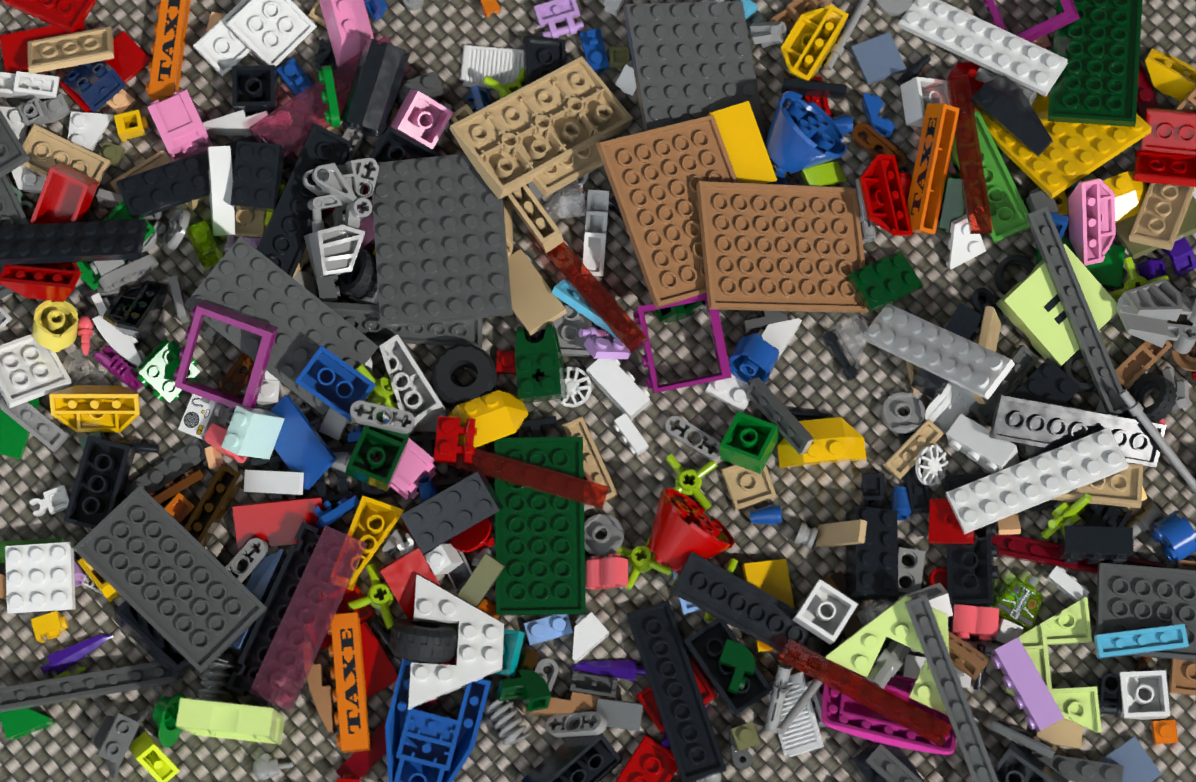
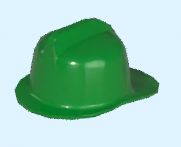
M177 694L174 697L162 695L153 709L152 718L159 728V742L165 748L171 747L179 738L181 729L176 726L180 698L187 699L183 694Z

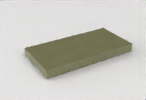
M1192 196L1175 241L1196 233V199L1194 196ZM1137 215L1116 223V235L1133 260L1159 249L1129 241V235Z

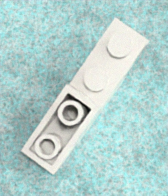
M100 293L91 296L100 314L92 319L98 331L112 349L137 368L146 358L142 349L138 351L135 346L138 343L137 338L124 335L103 319L104 313L111 305L107 297L103 299Z

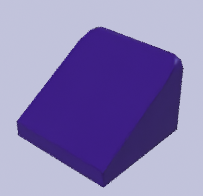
M1146 260L1138 264L1139 275L1147 281L1167 275L1163 260Z

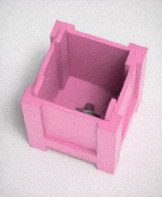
M182 89L174 92L175 96L162 102L156 100L148 106V110L173 162L178 158L183 159L206 151L208 147H213L188 91H183Z
M410 438L390 485L406 501L410 498L414 500L419 494L416 490L419 488L418 480L421 477L430 476L432 479L437 474L435 472L436 466L433 464L434 458ZM375 456L372 461L379 462V457Z

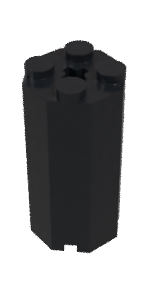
M366 39L340 121L343 122L342 126L345 128L360 130L362 134L380 138L386 131L410 53L389 43L383 42L378 45L376 44L377 40Z

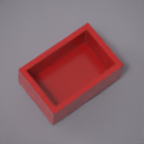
M63 163L51 166L30 224L84 222L99 181Z

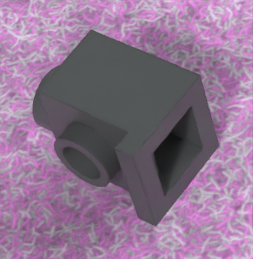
M338 275L315 279L316 297L322 302H337V298H340L339 286L335 285Z

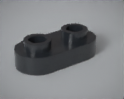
M986 288L975 290L971 296V304L974 310L984 315L986 306L994 307L1002 324L1004 315L995 304L997 301L992 292ZM978 298H983L985 303H980Z

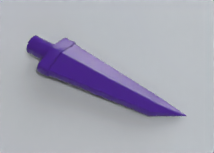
M96 635L47 655L50 662L41 666L40 669L44 675L52 670H55L56 674L59 675L115 635Z
M633 659L582 661L570 667V669L629 681H635V675L646 676L644 668L636 666L637 660Z

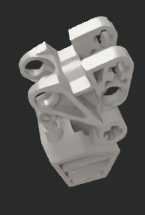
M373 158L351 160L344 165L338 166L335 163L321 165L305 172L303 175L304 186L319 196L308 202V208L312 210L313 233L304 236L315 278L352 272L365 235V231L359 230L360 219L369 216L372 212V204L366 198L373 194L379 172V166ZM370 164L369 167L372 171L368 172L365 165ZM309 174H312L313 181L316 183L315 186L308 183L307 177ZM366 184L368 192L367 194L362 195L363 189ZM335 208L332 212L334 227L324 229L321 210Z
M1164 278L1124 291L1119 298L1116 311L1128 334L1163 348L1166 340H1173V348L1181 354H1187L1192 350L1196 342V293L1192 288L1185 287L1182 293H1180ZM1180 314H1186L1187 319L1190 320V326L1168 323V320L1177 321Z

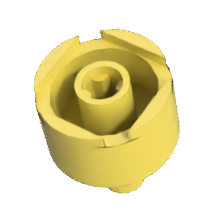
M47 300L41 303L35 310L32 335L36 342L52 352H59L72 345L76 340L79 319L77 310L66 301L52 302Z

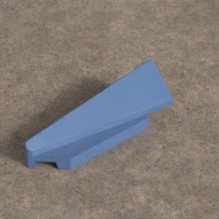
M283 549L265 557L253 570L246 586L262 604H265L285 557L286 551ZM256 621L230 647L243 651Z

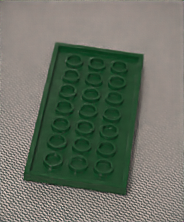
M1057 0L1056 16L1064 12L1060 0ZM1073 0L1080 19L1054 31L1053 53L1068 59V64L1050 90L1048 121L1135 127L1143 0Z
M583 437L500 438L495 440V493L503 505V508L495 513L496 559L505 565L496 579V616L586 614Z

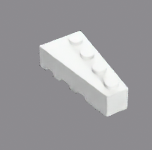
M397 334L379 347L399 410L408 411L415 418L414 429L410 432L411 435L447 410L405 343Z

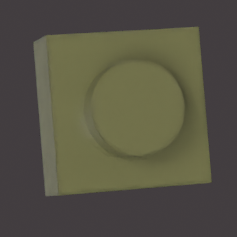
M104 141L99 155L110 160L111 164L109 167L119 169L126 150L122 146Z
M753 722L731 729L738 751L760 744Z

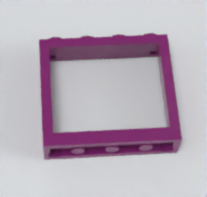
M983 0L987 11H991L993 16L990 18L992 25L1007 31L996 1ZM1060 0L1064 9L1063 13L1016 36L1033 42L1080 19L1073 0Z
M707 293L659 308H655L654 304L635 307L636 312H633L635 325L639 324L640 333L637 334L639 346L644 348L645 355H641L643 367L648 368L649 376L646 377L648 390L652 389V393L732 378L719 310L708 309ZM705 300L719 373L658 385L644 312Z
M203 301L199 305L194 306L191 318L193 321L185 334L187 343L186 346H183L179 355V359L182 360L180 367L178 366L174 373V379H176L174 387L234 409L237 405L255 408L278 327ZM204 315L262 336L244 399L186 379Z

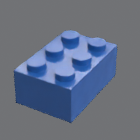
M322 345L295 381L299 386L349 421H351L350 408L352 404L356 401H365L376 386L374 382Z

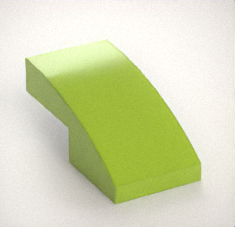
M838 161L817 165L801 172L807 186L832 187L846 181Z

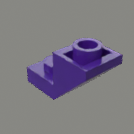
M1185 237L1175 241L1172 251L1161 248L1164 253L1170 256L1174 273L1178 277L1196 269L1193 250Z

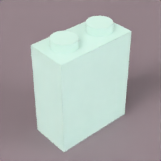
M237 405L221 447L236 455L270 460L285 418L267 410Z

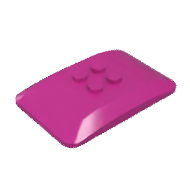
M841 665L834 668L825 679L820 718L826 726L864 739L916 751L949 755L955 751L957 737L948 715L909 698L916 679L895 674L881 693H873L868 690L864 683L866 680L865 676Z

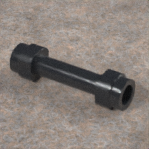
M833 330L825 333L822 336L824 343L827 347L830 346L844 369L842 371L844 377L850 381L859 376L855 365L850 364L837 342L839 338Z

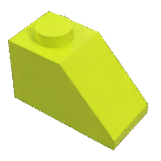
M146 731L130 744L129 749L134 757L158 782H168L180 771Z

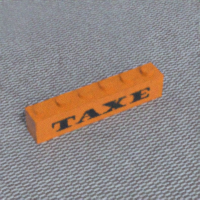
M161 0V3L157 4V16L159 18L158 23L154 24L156 40L151 45L153 61L149 62L148 67L151 76L150 82L147 81L146 94L149 95L152 102L156 100L162 102L175 96L174 92L179 91L191 0Z
M945 103L926 105L907 202L912 232L917 234L935 235L960 110V108Z
M357 612L330 615L331 621L327 622L328 635H332L333 644H329V655L334 657V666H331V678L336 680V689H332L333 701L338 704V711L334 712L335 725H339L340 734H336L337 748H341L343 753L371 750L360 616Z

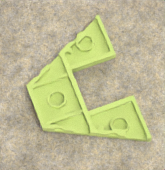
M905 594L896 603L858 630L853 636L828 653L826 658L868 677L886 637L924 654L905 605L906 601L914 598ZM931 607L949 652L948 614ZM925 660L909 694V698L948 715L928 662Z
M1084 597L1019 636V639L1064 718L1096 733H1101L1097 687L1052 689L1048 645L1092 642L1088 597ZM1005 685V693L1015 696L1013 690L1008 689Z

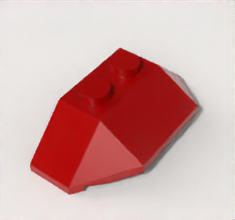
M878 154L859 177L867 218L893 236H912L913 232L895 155Z
M77 262L5 265L0 274V284L26 298L64 302L74 290L81 271Z

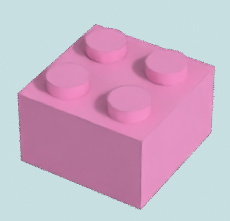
M410 89L390 127L433 150L453 112L420 91Z

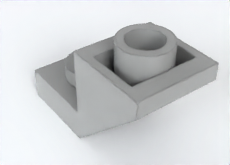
M62 93L58 94L57 98H50L44 102L36 97L18 106L26 126L54 123L71 114L70 106L65 95Z

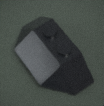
M146 280L139 286L119 293L104 313L103 319L124 335L145 339L160 318L168 285Z

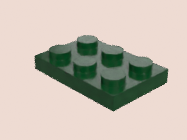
M901 250L853 271L847 276L869 312L918 291L923 287L921 280Z

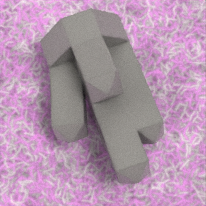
M782 21L754 22L750 25V29H747L749 39L754 44H761L763 48L774 44H783L787 38V27Z
M1165 367L1162 370L1164 377L1171 381L1177 389L1176 404L1173 406L1172 411L1191 406L1188 381L1183 378H1176L1173 368Z

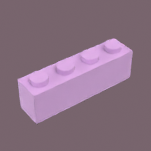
M1019 637L991 652L993 655L991 660L997 669L1000 668L1004 675L1002 677L1004 684L1008 689H1012L1015 694L1014 701L1016 705L1026 713L1027 717H1025V720L1030 729H1035L1037 733L1064 718Z

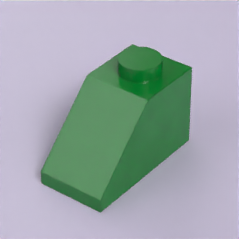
M28 708L0 713V720L6 738L11 741L55 724L54 719Z

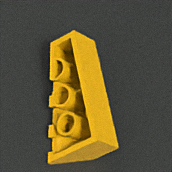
M362 496L331 574L332 584L353 591L360 573L405 510Z

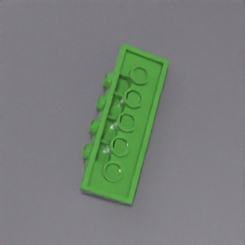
M978 110L957 120L950 159L953 166L956 165L959 171L957 175L975 179V184H969L967 200L970 204H975L977 210L974 211L978 222L984 223L994 244L1030 228L1025 216L1029 212L980 111Z

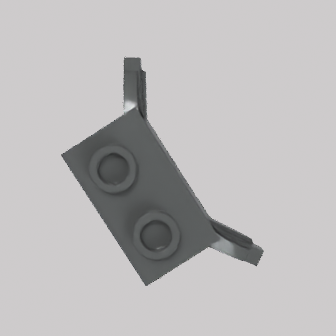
M144 709L127 717L120 713H117L116 717L104 716L92 740V744L99 750L97 755L106 759L111 778H118L120 764L140 724L149 715L147 710Z

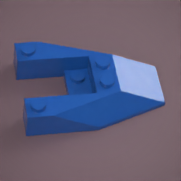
M403 659L385 724L388 782H453L474 749L491 681L480 679L466 684L457 720L415 709L408 710L411 663L417 662Z

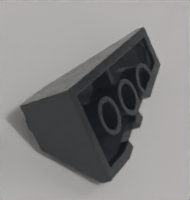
M1006 76L986 82L971 98L976 109L1037 157L1053 142L1021 88Z

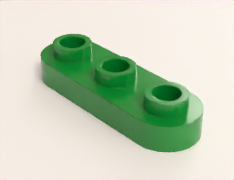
M331 65L322 66V70L318 71L319 83L324 85V91H321L323 104L327 103L328 110L325 111L326 124L330 123L331 127H339L340 116Z

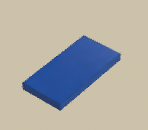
M284 395L270 410V412L285 418L274 449L291 472L304 473L303 488L310 489L337 458L289 395Z

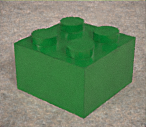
M737 411L720 444V459L761 474L779 439L778 426Z

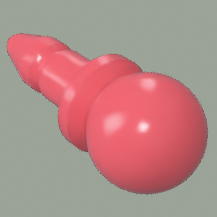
M87 315L81 316L78 322V335L81 336V349L85 356L88 355L90 349V336L93 335L92 329L94 328L92 318Z

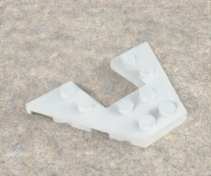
M0 106L1 112L20 143L23 144L27 137L28 126L25 125L19 109L16 107ZM71 111L68 140L93 152L95 145L102 139L103 133L109 124L115 120L114 115ZM19 166L11 171L20 192L41 193L46 177L23 166Z
M416 575L413 621L458 624L456 665L411 663L408 710L429 700L432 701L438 696L455 691L473 681L476 682L489 674L501 671L503 660V623L423 577Z

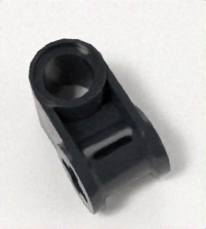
M1108 673L1101 676L1097 681L1100 716L1102 714H1109L1120 718L1122 713L1120 677L1117 674ZM1107 678L1112 679L1114 682L1112 690L1105 686Z

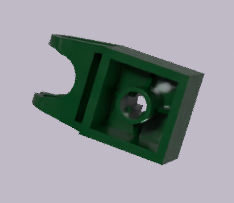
M547 323L545 336L538 343H531L526 334V329L523 326H518L515 347L518 399L524 404L566 399L564 361L554 323ZM543 374L544 377H541V381L537 380L538 376Z
M379 412L376 415L377 421L384 423V412ZM408 418L401 425L402 427H406L407 424H411L408 423ZM366 425L346 466V475L388 491L405 453L410 433L402 434ZM375 456L379 457V462H373L372 459Z

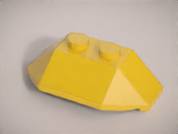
M831 4L824 8L801 14L780 49L789 73L802 80L810 81L816 75L833 44L836 42L849 14Z
M1151 49L1145 62L1153 86L1162 94L1169 95L1180 103L1196 86V68L1170 54Z
M1124 172L1103 180V183L1115 194V224L1139 213L1148 190L1146 182L1134 181V172Z
M76 385L49 394L51 415L58 418L75 432H121L140 415L139 393L121 385Z
M497 390L457 405L447 417L460 418V427L466 426L467 418L476 419L477 435L474 436L473 445L476 448L516 433L524 419L528 416V411L524 403L518 399V395ZM459 435L458 446H464L465 436Z
M842 417L799 421L814 438L805 454L800 455L785 438L777 446L779 468L867 459L864 437Z

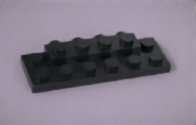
M989 473L945 476V499H947L946 492L986 477ZM996 522L974 530V544H946L947 590L951 606L994 605V579H999L998 565L994 566V557H998V546L993 544V536H997Z

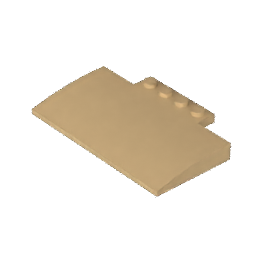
M581 56L450 125L449 129L472 165L498 199L505 197L530 182H533L544 197H547L602 166L603 162L596 145L629 128L633 118Z

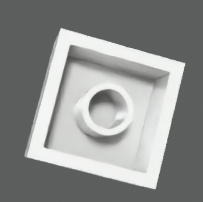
M819 579L794 616L793 621L831 645L837 639L858 604Z

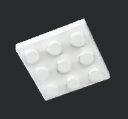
M251 0L227 23V26L265 65H275V67L317 27L291 0Z
M32 334L0 345V392L9 408L71 386V379L56 352L42 347L36 342Z
M73 542L5 546L7 614L76 610Z

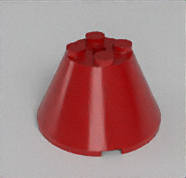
M669 487L661 491L649 545L647 546L650 551L656 554L654 559L661 565L665 566L667 563L678 574L690 552H694L707 560L731 548L735 540L717 518L712 521L704 514L705 510L690 497Z

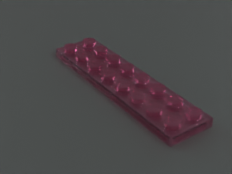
M384 36L376 43L380 45V43L385 42L393 45L387 36ZM362 52L332 71L340 119ZM408 63L404 75L411 71ZM319 81L314 83L249 127L250 132L259 143L280 144L285 149L284 157L303 145L314 123L325 129L330 126V123L326 124L325 111L328 110L327 103L323 104L321 91H324L323 83L320 84Z
M325 525L249 693L292 711L367 543Z

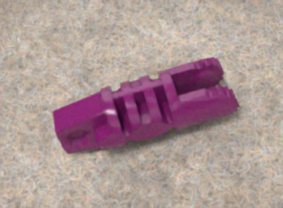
M105 346L103 352L98 351L94 354V359L110 371L111 374L115 375L117 379H120L122 383H125L135 391L142 388L143 384L136 378L139 374L134 371L135 367L131 366L129 362L110 346Z

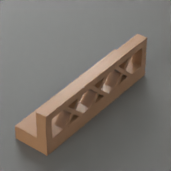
M948 631L949 654L953 665L976 680L989 663L990 658Z

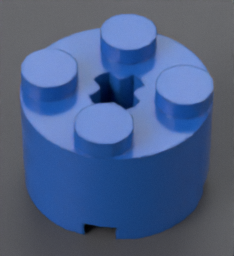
M752 333L751 336H744L738 340L728 360L731 365L730 371L743 382L748 383L749 380L752 381L759 377L765 383L778 360L779 350L763 340L759 334Z
M1177 510L1152 525L1153 530L1150 532L1153 540L1156 543L1160 542L1164 547L1162 552L1169 562L1172 560L1179 562L1196 551V532L1185 517L1179 518L1177 516L1180 513Z

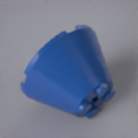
M786 91L780 96L765 141L769 158L776 163L777 170L782 174L786 172L796 173L840 158L847 151V146L842 144L844 136L833 120L813 101L807 103L801 99L803 95L793 91Z

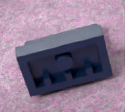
M104 60L79 65L74 70H71L63 79V82L76 92L94 113L126 86L116 71Z

